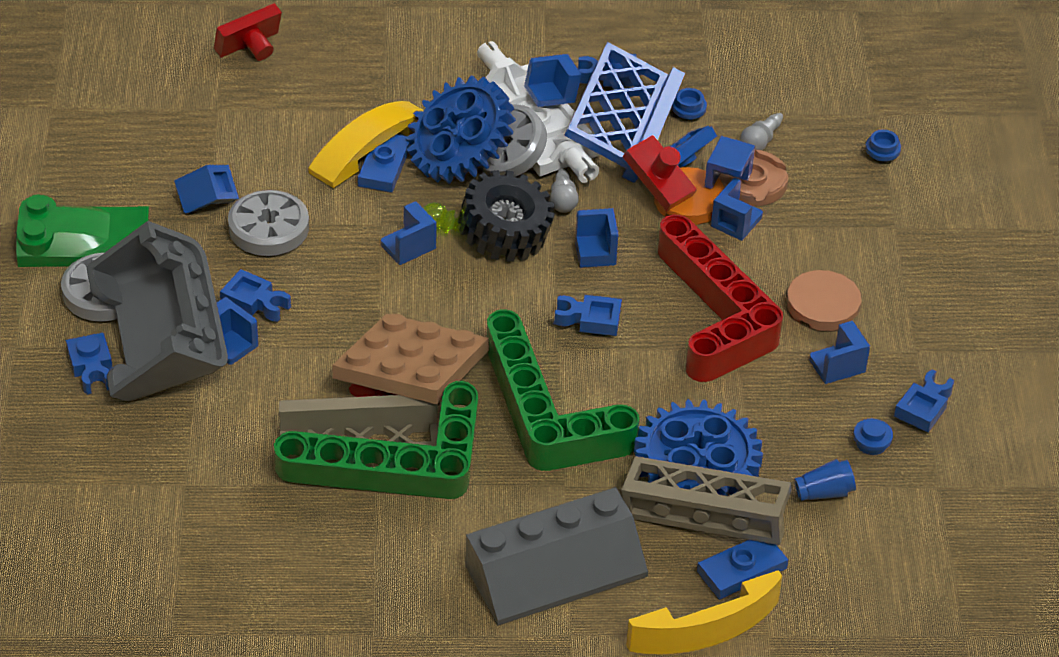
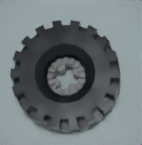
M499 170L491 171L490 177L486 173H482L478 176L477 180L473 179L469 183L458 216V224H461L459 231L461 235H467L466 242L470 246L475 243L478 245L477 252L482 255L488 251L492 253L491 258L498 260L500 255L506 257V262H514L515 256H518L521 261L526 260L530 253L533 256L538 254L540 247L543 248L554 219V203L549 202L550 194L547 190L540 192L541 185L537 181L532 184L527 182L528 176L521 174V177L517 178L513 177V171L506 170L505 175H500Z

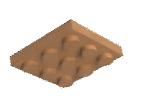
M386 314L332 365L333 379L438 404L442 400L444 389L450 383L460 381L489 351V338L475 335L468 330H454L441 327L434 322H420L407 319L401 314Z

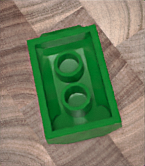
M32 195L26 198L19 207L16 232L18 267H69L72 263L87 255L105 253L134 230L149 221V206H56V202L46 195Z

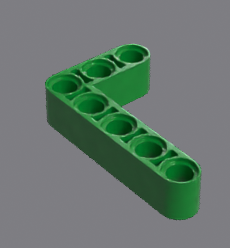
M499 309L493 311L488 316L486 337L489 338V351L487 353L530 466L540 471H551L625 457L634 452L635 438L638 437L639 414L634 408L620 404L558 415L519 315L511 310Z
M465 381L452 382L444 389L436 446L288 431L281 434L274 443L275 471L282 480L292 483L443 499L459 498L467 492L469 486L477 421L478 392L472 384ZM454 405H464V406H466V407H464V408H458V407H455ZM451 438H459V439H462V440H461V441H451V440H449V439H451ZM289 455L299 456L295 459L286 458ZM329 459L339 460V461L336 462V463H328V462H326V460H329ZM368 463H375V464H378L379 466H376V467H368V466H365V465L368 464ZM413 467L417 468L418 470L410 472L405 469ZM456 472L458 473V475L450 476L446 475L445 473Z

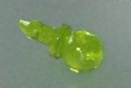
M436 202L429 203L423 207L436 221V231L443 230L444 234L448 235L449 230L453 229V231L460 233L459 228L461 224H458V218L454 217L455 210L447 211L445 206Z

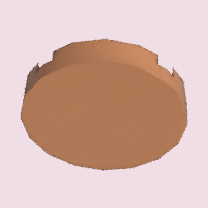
M755 150L753 169L748 181L740 179L739 200L752 206H762L774 203L780 199L788 186V174L783 161L771 153ZM720 173L718 178L726 187L734 177Z
M813 270L802 273L792 280L786 298L787 309L793 319L800 324L802 320L810 324L809 328L817 331L838 330L839 324L852 321L858 316L862 303L861 292L856 284L846 276L830 270Z

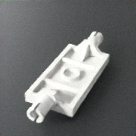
M493 41L488 42V45L486 43L482 44L477 51V56L490 69L486 79L490 83L494 81L508 95L511 104L524 105L535 111L546 127L547 142L539 160L532 166L539 176H543L569 166L582 183H586L587 178L590 181L595 179L599 173V167L591 158L600 156V154L564 136L575 112L570 105L536 106L524 87L528 64L520 66L510 57L506 58ZM585 124L577 125L578 129L589 135L593 134Z

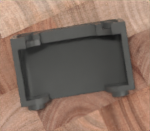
M147 221L86 266L90 290L93 296L100 301L115 306L126 365L117 364L107 374L111 397L124 401H133L207 376L226 365L228 354L205 251L195 239Z

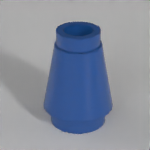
M834 459L803 474L801 477L794 478L796 492L800 501L847 497L848 492L856 490L855 478L848 460L839 462L837 459Z

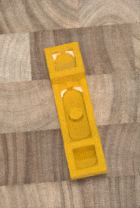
M397 101L378 106L362 114L340 130L322 148L308 167L309 174L335 188L359 171L358 160L377 146L383 144L399 132L406 136L413 134L408 125L418 122V118L414 115L415 111L424 110L409 101Z
M777 570L744 581L741 584L740 598L677 619H673L667 607L629 619L626 646L629 652L658 655L691 652L728 641L755 626L773 610L779 602L782 574Z

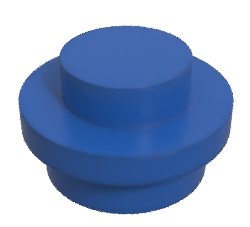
M694 88L680 90L672 104L673 112L687 120L703 116L707 109L704 95Z
M884 129L877 130L868 138L866 152L878 161H891L900 155L901 144L894 132Z
M872 418L864 419L856 424L853 437L860 451L869 455H878L891 445L893 431L884 421Z

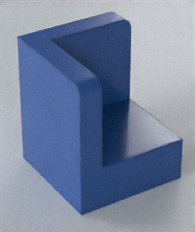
M568 54L535 57L529 60L524 87L538 107L575 103L582 74Z
M721 136L707 161L705 187L712 189L720 173L748 181L753 169L755 145Z
M205 165L174 180L184 213H193L210 204H229L239 199L229 165Z
M734 177L714 199L711 227L742 241L762 219L763 211L739 200L741 180Z
M416 201L404 206V228L381 238V246L399 265H402L436 249V221Z
M613 208L577 211L575 246L580 268L616 265L618 228Z
M224 297L217 302L228 354L227 363L232 365L258 347L257 320L227 297Z
M852 320L839 324L835 346L810 353L809 361L823 382L828 384L865 373L870 345Z

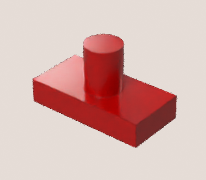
M273 3L217 27L214 50L222 58L248 47L258 61L268 58L273 53L274 48L267 38L278 34L282 15L281 10Z
M654 135L627 149L623 155V159L666 212L691 198L697 190L678 166L681 159L678 150L670 146L663 148Z

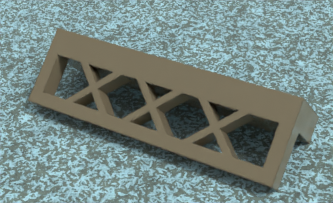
M401 395L280 400V435L288 431L369 439L374 434H385L391 438L388 441L436 446L438 404ZM413 432H430V441L414 442L407 437ZM297 455L286 456V458L295 459L299 457Z
M635 456L621 491L622 498L635 520L780 545L784 535L783 514L791 493V482ZM641 471L655 473L660 476V479L651 483L638 481ZM690 479L697 481L699 485L691 489L679 488L676 483ZM724 486L735 487L739 492L730 496L719 495L715 490ZM764 492L778 495L775 504L759 502L755 496Z

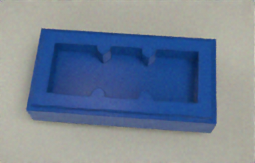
M708 125L690 131L670 145V147L677 149L680 153L681 159L678 163L680 168L694 161L697 158L695 152L717 137L712 126Z
M396 134L367 154L358 176L359 187L393 193L408 156L407 148L411 146L410 142L406 140L407 136Z
M747 540L698 562L697 573L720 600L741 590V584L744 581L777 570L781 572L787 569L788 558L776 544Z

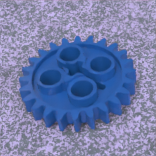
M471 75L466 83L458 77L454 87H451L447 82L444 83V92L441 94L433 90L434 99L431 102L427 100L422 101L425 107L424 111L414 112L418 122L408 125L413 134L406 137V140L411 144L407 148V152L412 156L411 161L426 177L431 176L436 182L443 178L450 184L454 176L460 182H463L467 172L476 177L477 167L481 165L483 168L488 169L489 164L487 160L490 157L494 159L500 158L496 150L498 147H507L508 144L503 138L513 134V130L508 125L515 122L516 119L511 114L514 107L509 102L510 98L494 81L490 83L485 77L477 81Z
M690 399L686 400L685 408H680L675 402H671L670 412L659 407L657 408L656 418L647 416L645 426H639L634 448L635 456L756 477H759L763 452H761L762 440L756 439L757 429L748 428L749 419L747 417L735 420L737 411L735 409L725 414L722 412V403H718L711 409L708 408L707 401L702 400L699 407H694ZM641 471L640 477H648L649 483L660 479L658 474ZM690 479L676 483L679 488L691 489L699 485L697 481ZM724 486L715 490L719 495L728 496V493L732 495L739 492L735 487Z

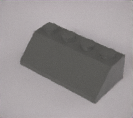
M616 487L466 534L465 566L497 626L648 577V569L633 515Z

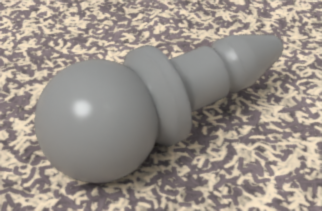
M776 113L770 115L765 121L754 122L752 126L742 131L740 141L755 145V150L763 151L767 143L773 139V131L780 126L783 114Z
M561 168L555 176L556 181L551 186L550 202L554 203L556 211L567 213L577 206L579 196L575 184L570 180L569 174L565 169Z

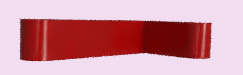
M675 214L663 218L660 222L658 255L722 319L690 337L686 359L687 375L698 382L713 381L778 348L783 322V312L780 307L690 219Z

